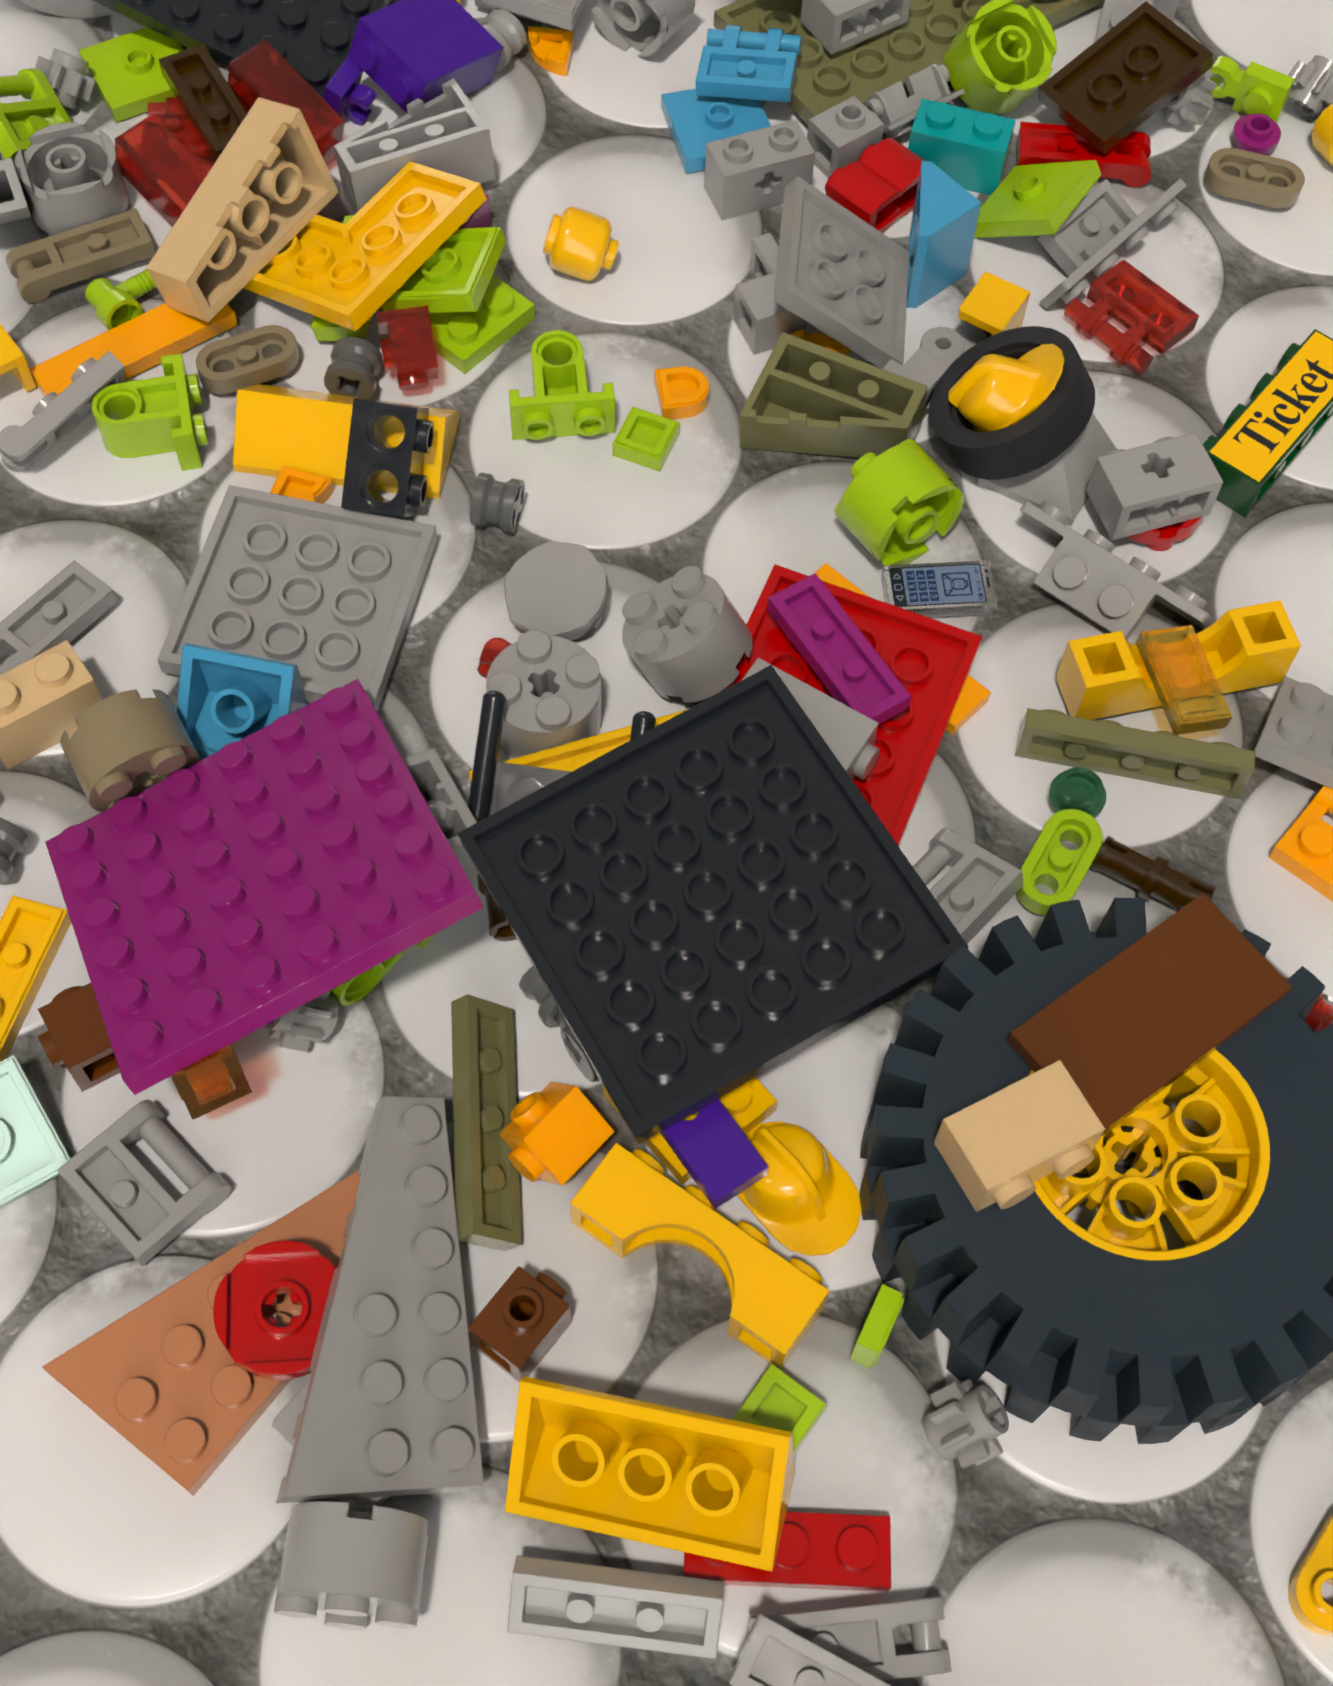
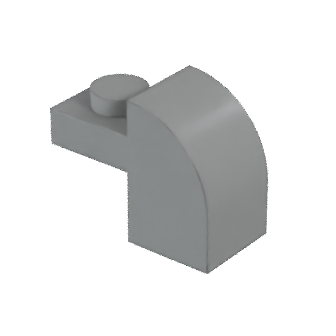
M771 233L752 238L749 271L752 280L736 284L733 320L753 355L774 349L782 332L791 334L798 330H805L808 325L807 321L787 311L782 305L773 300L779 246Z

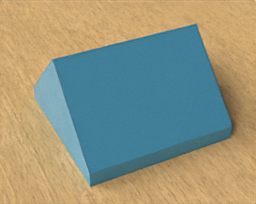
M931 161L921 162L909 232L908 251L910 252L907 308L919 307L966 276L981 202Z
M191 643L183 645L176 712L198 752L200 761L218 752L225 745L237 742L270 725L277 718L291 714L308 705L298 665Z

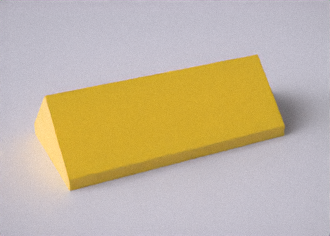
M262 384L237 389L233 452L234 471L278 477L282 467L285 466L331 478L333 485L344 486L353 399L360 397ZM405 404L429 408L428 420L434 421L433 446L429 454L424 453L421 474L428 477L426 497L440 499L461 418L460 411ZM395 416L390 417L383 427L384 438L390 445L398 446L405 436L404 425ZM384 470L377 479L378 491L398 492L397 479L391 472Z
M524 1376L519 1384L505 1512L772 1572L775 1566L795 1476L792 1432Z

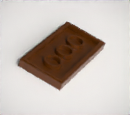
M1202 893L1011 1031L1007 1042L1034 1073L1061 1060L1104 1126L1105 1130L1101 1135L1102 1137L1283 1000L1293 987Z

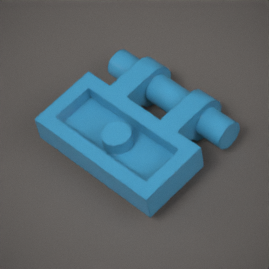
M727 25L726 30L708 29L707 46L703 45L695 81L697 95L791 102L797 71V55L801 54L802 35L784 34V29L769 28L768 33L743 31L742 26Z

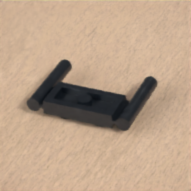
M496 690L488 691L483 695L468 808L473 817L482 819L570 773L569 771L498 762L506 697L503 693ZM640 711L633 716L630 740L655 727L656 718L652 713Z

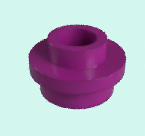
M1245 115L1239 118L1234 125L1232 131L1234 148L1268 155L1270 151L1277 147L1280 141V127L1267 115Z

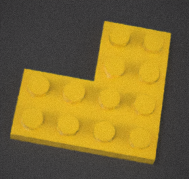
M409 161L346 224L316 215L243 289L357 331L371 319L373 314L397 290L403 287L415 271L428 258L433 256L438 248L461 225L466 223L470 216L487 200L482 186L478 182Z

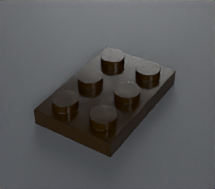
M1146 1L1039 86V101L1100 152L1105 154L1212 68L1213 53Z

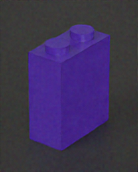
M400 0L359 18L348 56L402 110L408 113L407 104L417 98L421 99L424 104L443 94L442 84L453 78L465 95L490 84L504 47L456 0Z

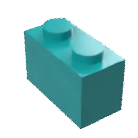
M922 98L910 132L908 149L925 161L933 162L964 189L991 195L1001 183L1016 120Z

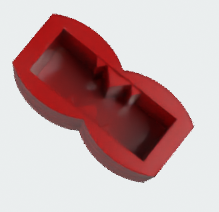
M886 138L876 145H869L862 152L858 161L852 162L844 168H837L826 182L825 193L828 197L883 234L894 224L898 217L906 216L913 211L921 162L925 160L895 139Z

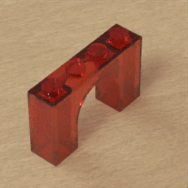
M266 39L229 63L228 84L247 114L258 97L299 108L326 165H329L336 159L334 145L343 139L345 121ZM154 113L115 138V149L123 176L173 227L214 164L204 161L190 152Z

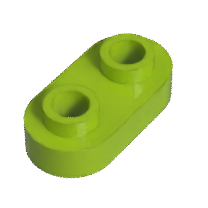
M1065 809L1056 812L1047 821L1021 867L1023 886L1016 894L1022 905L1029 911L1046 916L1050 905L1072 901L1103 841L1101 827L1091 815L1077 809ZM1061 841H1071L1078 849L1069 850L1062 846ZM1043 884L1049 886L1053 894L1041 893L1037 890L1036 885Z

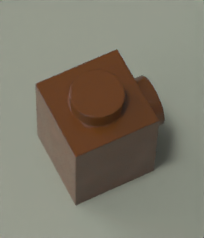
M91 983L85 986L67 988L57 994L51 1003L38 1009L48 1029L37 1035L46 1055L54 1068L65 1063L82 1092L120 1073Z
M518 1266L469 1325L468 1332L472 1346L520 1383L524 1376H530L570 1326V1305L565 1302L569 1297L567 1292L548 1275L538 1272L535 1277H532Z

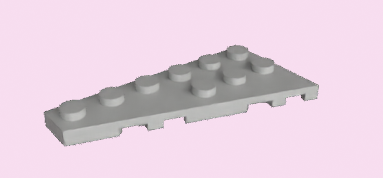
M384 1096L375 1106L358 1173L361 1178L353 1210L347 1217L343 1233L345 1242L339 1266L333 1273L309 1369L312 1374L303 1410L297 1417L292 1441L295 1442L287 1474L282 1478L276 1503L475 1491L484 1485L444 1098Z

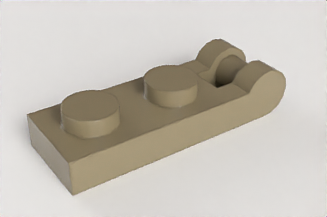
M134 208L15 247L7 253L6 264L13 277L17 278V288L23 300L28 303H39L44 301L52 290L151 258L156 252L153 241L137 209Z

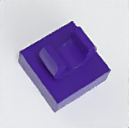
M349 56L325 86L317 118L331 127L335 126L343 114L354 124L362 126L371 115L372 110L369 107L377 96L371 88L360 84L363 70Z

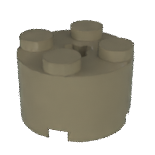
M137 689L109 696L91 705L75 718L79 728L70 738L66 731L62 734L60 745L93 809L103 812L113 807L118 801L132 797L161 782L173 772L185 769L199 762L196 748L168 695L163 691L152 689L156 698H141Z

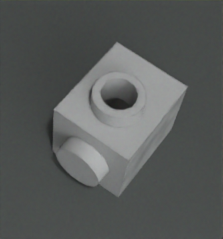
M855 96L810 118L807 139L815 151L814 165L829 178L837 168H844L848 164L858 161L862 152L869 145H876L882 141L884 123L875 112L869 110Z

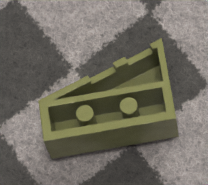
M782 332L739 415L740 448L857 458L872 452L878 456L907 439L914 440L924 419L928 386Z

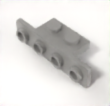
M1180 178L1137 216L1110 182L1105 179L1081 200L1054 235L1039 236L1037 238L1039 243L1068 276L1040 301L1042 306L1047 309L1059 298L1067 305L1090 285L1084 278L1089 271L1096 278L1099 277L1120 258L1114 251L1115 248L1121 245L1127 252L1150 232L1144 225L1148 219L1156 226L1179 206L1173 197L1187 186Z
M1025 501L1021 507V513L1029 522L1061 541L1034 580L1035 586L1109 633L1122 631L1125 639L1128 641L1155 600L1203 630L1211 623L1209 614L1203 610L1207 604L1203 598L1179 585L1175 592L1157 582L1161 574L1152 566L1136 557H1133L1129 564L1111 553L1115 545L1097 532L1088 529L1084 536L1067 526L1070 517L1055 506L1043 501L1038 508Z

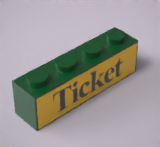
M1316 329L1313 330L1301 345L1292 343L1277 365L1278 371L1273 376L1268 372L1265 373L1250 396L1252 401L1247 406L1239 403L1227 418L1223 426L1224 432L1218 438L1212 434L1203 444L1223 480L1216 500L1245 518L1333 416V339Z

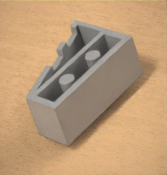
M454 78L442 84L443 94L424 104L421 99L417 98L407 104L408 113L388 124L382 118L334 145L344 197L355 214L409 161L480 184L496 179L489 127Z

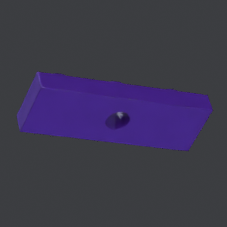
M719 1099L694 1112L697 1116L696 1118L680 1120L660 1132L714 1209L766 1177L769 1166Z

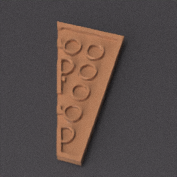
M359 1170L45 1364L42 1368L194 1496L292 1380L264 1379L241 1369L235 1364L218 1338L214 1325L213 1306L218 1285L226 1273L229 1275L235 1265L244 1260L243 1256L257 1246L274 1241H296L308 1244L320 1251V1254L329 1259L335 1268L338 1267L345 1242L343 1233L347 1217L353 1210L361 1178L358 1175ZM288 1293L277 1294L276 1305L265 1307L264 1318H273L277 1327L289 1326L291 1318L300 1315L302 1305L292 1304Z

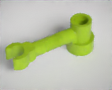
M144 270L139 275L136 274L135 277H131L116 286L106 278L95 279L88 285L85 297L96 309L99 321L110 330L143 314L141 305L135 299L141 297L144 293H148L152 288L155 289L156 285L148 271Z

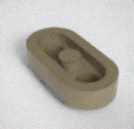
M1223 148L1214 152L1209 159L1204 175L1205 183L1216 194L1269 208H1286L1293 205L1298 200L1305 182L1304 173L1296 164L1284 159L1237 148Z
M278 325L262 326L210 343L202 348L196 357V367L201 384L208 391L216 394L237 392V389L285 376L292 372L299 362V352L294 334L287 328Z

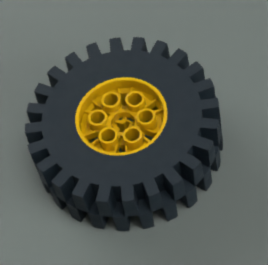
M1114 898L1096 932H1090L1080 900L1064 901L1050 905L1034 939L1017 915L991 928L979 959L963 945L942 963L931 995L919 989L909 1003L895 1043H890L885 1055L861 1142L860 1158L867 1159V1167L859 1191L863 1221L877 1220L880 1227L872 1257L883 1283L901 1277L910 1290L901 1316L916 1337L921 1340L939 1328L955 1345L946 1369L959 1381L963 1382L970 1379L974 1385L984 1372L987 1371L998 1380L1011 1386L1012 1389L1004 1408L1012 1415L1033 1423L1052 1406L1071 1413L1069 1436L1099 1442L1120 1424L1135 1426L1138 1444L1169 1442L1190 1424L1197 1422L1200 1423L1204 1434L1233 1424L1259 1403L1263 1407L1271 1403L1333 1352V1024L1315 1032L1304 1021L1326 986L1305 967L1299 968L1287 980L1293 988L1283 1000L1100 1137L1092 1150L1095 1156L1094 1160L1078 1171V1173L1089 1174V1178L1081 1179L1071 1175L1059 1179L1057 1174L1053 1172L1034 1182L1037 1187L1036 1190L1016 1205L1002 1210L996 1202L976 1212L934 1144L943 1119L1033 1074V1070L1007 1042L1010 1032L1147 934L1145 899ZM1244 929L1242 931L1243 936L1265 957L1271 943ZM1121 1126L1135 1128L1131 1132H1123ZM1157 1145L1162 1154V1158L1156 1157L1154 1149ZM1131 1152L1137 1154L1131 1164L1132 1168L1127 1170L1125 1174L1115 1171L1114 1165L1119 1163L1121 1159L1125 1160ZM1188 1180L1194 1183L1200 1189L1203 1200H1194L1185 1196L1179 1189L1177 1182ZM1086 1198L1088 1202L1085 1206L1089 1210L1094 1211L1098 1208L1087 1231L1067 1216ZM1116 1200H1124L1130 1214L1142 1218L1144 1221H1132L1124 1217L1116 1206ZM1162 1214H1165L1185 1243V1247L1168 1250L1159 1220Z

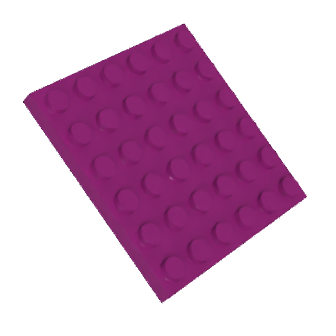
M359 679L329 691L322 698L291 714L277 718L270 725L237 742L225 745L218 752L185 769L173 772L161 782L132 797L118 801L113 807L80 824L66 828L59 835L45 842L122 1080L134 1095L484 908Z

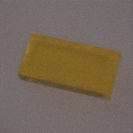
M1193 626L1142 631L1135 644L1173 734L1180 735L1226 728L1233 716Z

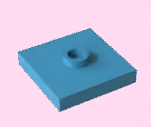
M696 88L661 94V108L685 173L705 170L706 143L771 126L760 100L699 96L696 94Z

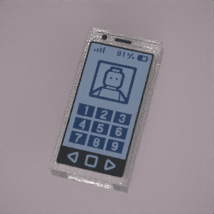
M990 560L883 566L881 580L885 603L931 619L994 616L998 603Z

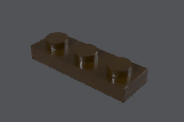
M204 44L158 60L163 77L216 162L247 113Z

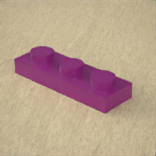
M816 573L768 598V612L835 700L879 724L909 708L911 695Z

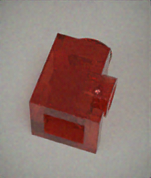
M428 306L376 312L379 335H390V338L380 339L385 370L395 369L399 390L409 391L428 387L430 379L438 378V364Z

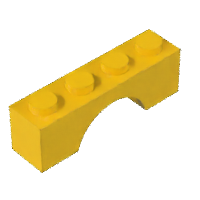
M1281 600L1228 610L1205 630L1187 639L1163 646L1143 647L1131 644L1125 639L1122 631L1070 640L1062 657L1056 680L1070 716L1094 720L1281 683L1295 659L1301 644Z
M615 1143L570 1202L571 1223L622 1259L643 1247L661 1243L687 1246L706 1256L721 1272L730 1293L731 1314L727 1333L768 1363L782 1370L824 1309L829 1290L821 1285L823 1282L822 1277L805 1262L796 1258H791L788 1262L767 1248L769 1241L753 1226L743 1221H738L734 1225L718 1214L703 1192L698 1188L686 1185L682 1189L663 1175L665 1171L660 1163L646 1152L634 1149L631 1153L618 1143Z

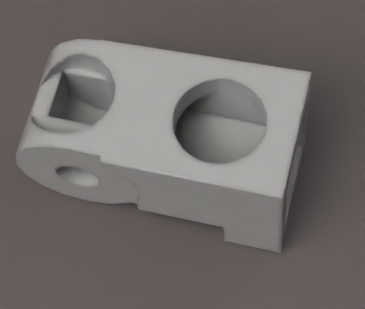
M948 327L931 328L924 333L919 349L904 365L891 359L882 369L928 386L924 412L925 418L929 413L931 396L938 381L949 366L964 353L965 341L962 335Z

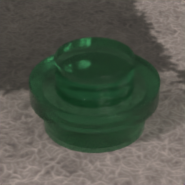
M1073 767L1061 772L1053 779L1048 790V801L1055 813L1065 809H1077L1088 813L1095 819L1100 815L1105 806L1106 790L1102 780L1095 772L1083 767Z

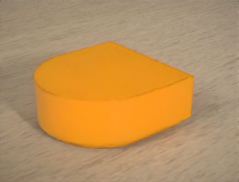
M686 366L654 370V383L661 416L672 420L690 418L705 410L709 402V381L701 371Z

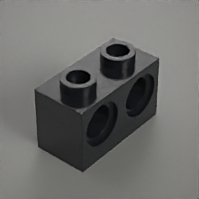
M366 398L353 399L341 508L405 518L416 515L417 507L424 506L428 490V477L421 474L424 453H430L435 433L434 421L428 420L429 408ZM392 416L397 417L403 423L405 429L404 439L396 447L390 445L383 434L384 424ZM384 470L391 472L398 482V492L391 501L383 498L377 489V479Z

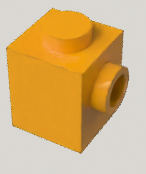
M551 1081L541 1092L531 1093L513 1108L510 1113L512 1121L499 1135L512 1149L508 1159L525 1178L531 1182H536L540 1179L563 1186L615 1131L576 1085Z

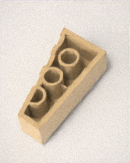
M260 97L257 98L147 265L146 269L169 308L209 322L339 193L299 108Z

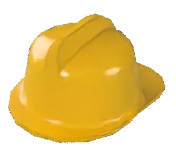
M1042 344L1030 350L1019 359L997 354L985 355L949 390L948 399L951 404L959 409L963 417L975 425L974 431L976 432L994 431L1008 427L1032 413L1054 390L1063 370V352L1054 344Z
M781 1121L757 1125L746 1134V1137L769 1166L768 1175L737 1195L739 1200L751 1211L771 1236L789 1251L806 1256L828 1255L845 1246L858 1228L862 1211L859 1191L849 1174L817 1138L803 1127Z

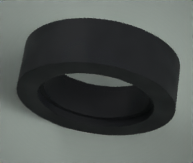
M1028 326L1014 328L995 334L977 343L949 366L932 393L929 405V418L933 430L949 457L962 472L980 479H1008L1029 473L1046 465L1074 443L1085 429L1093 413L1095 388L1074 344L1066 335L1047 327ZM1042 344H1054L1062 350L1064 365L1054 390L1035 411L1015 424L987 432L969 430V421L961 415L959 409L951 404L948 399L949 390L985 355L997 354L1019 359L1030 350Z

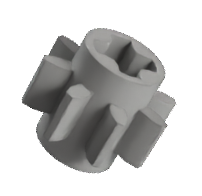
M56 48L53 49L50 60L38 56L35 68L44 73L62 105L75 109L78 97L88 102L90 101L96 79L85 75L89 62Z
M1315 55L1307 65L1298 60L1288 76L1295 78L1287 101L1301 113L1310 117H1317L1323 107L1327 108L1333 103V61L1319 55Z
M1206 72L1160 109V111L1165 113V121L1178 127L1184 119L1195 126L1198 124V119L1203 117L1209 109L1213 108L1212 90L1217 85L1205 77Z
M328 991L268 1023L264 1027L270 1029L269 1037L279 1039V1047L307 1052L310 1041L321 1043L322 1040L328 1038L333 1032L338 1019L337 1000Z
M970 1379L960 1384L955 1380L929 1395L937 1409L925 1416L924 1428L931 1446L941 1458L946 1461L958 1458L961 1467L966 1468L972 1464L979 1466L1003 1453V1449L996 1437L1008 1431L1009 1420L1001 1400L992 1389L985 1385L974 1388Z

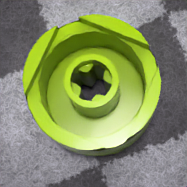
M992 0L982 6L952 40L949 49L944 55V65L949 71L950 82L954 90H964L965 93L959 97L966 103L968 109L992 114L1007 113L1017 108L1049 77L1053 69L1051 68L1053 56L1057 52L1056 37L1049 21L1032 5L1025 8L1013 3L1015 0Z
M907 439L878 456L872 452L867 453L854 463L850 469V476L853 480L844 492L841 501L837 504L834 513L876 560H879L887 568H898L915 561L930 549L924 542L935 531L943 537L951 529L962 510L964 496L956 483L915 440Z

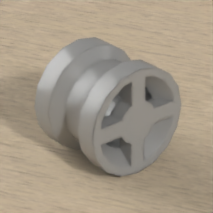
M494 9L485 17L481 26L504 47L495 72H500L510 63L511 55H516L524 48L527 37L523 25L512 13L503 9Z

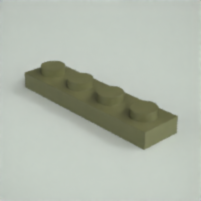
M1027 708L1017 738L1015 756L1236 799H1239L1254 772L1256 751L1236 748L1227 742H1204L1179 737L1177 734L1169 731L1152 732L1125 727L1111 720L1094 721L1067 716L1058 710H1036Z
M467 994L451 1002L455 1209L458 1238L460 1242L507 1251L522 1245L519 1171L508 1159L512 1149L499 1135L512 1121L510 1113L517 1105L513 1009Z

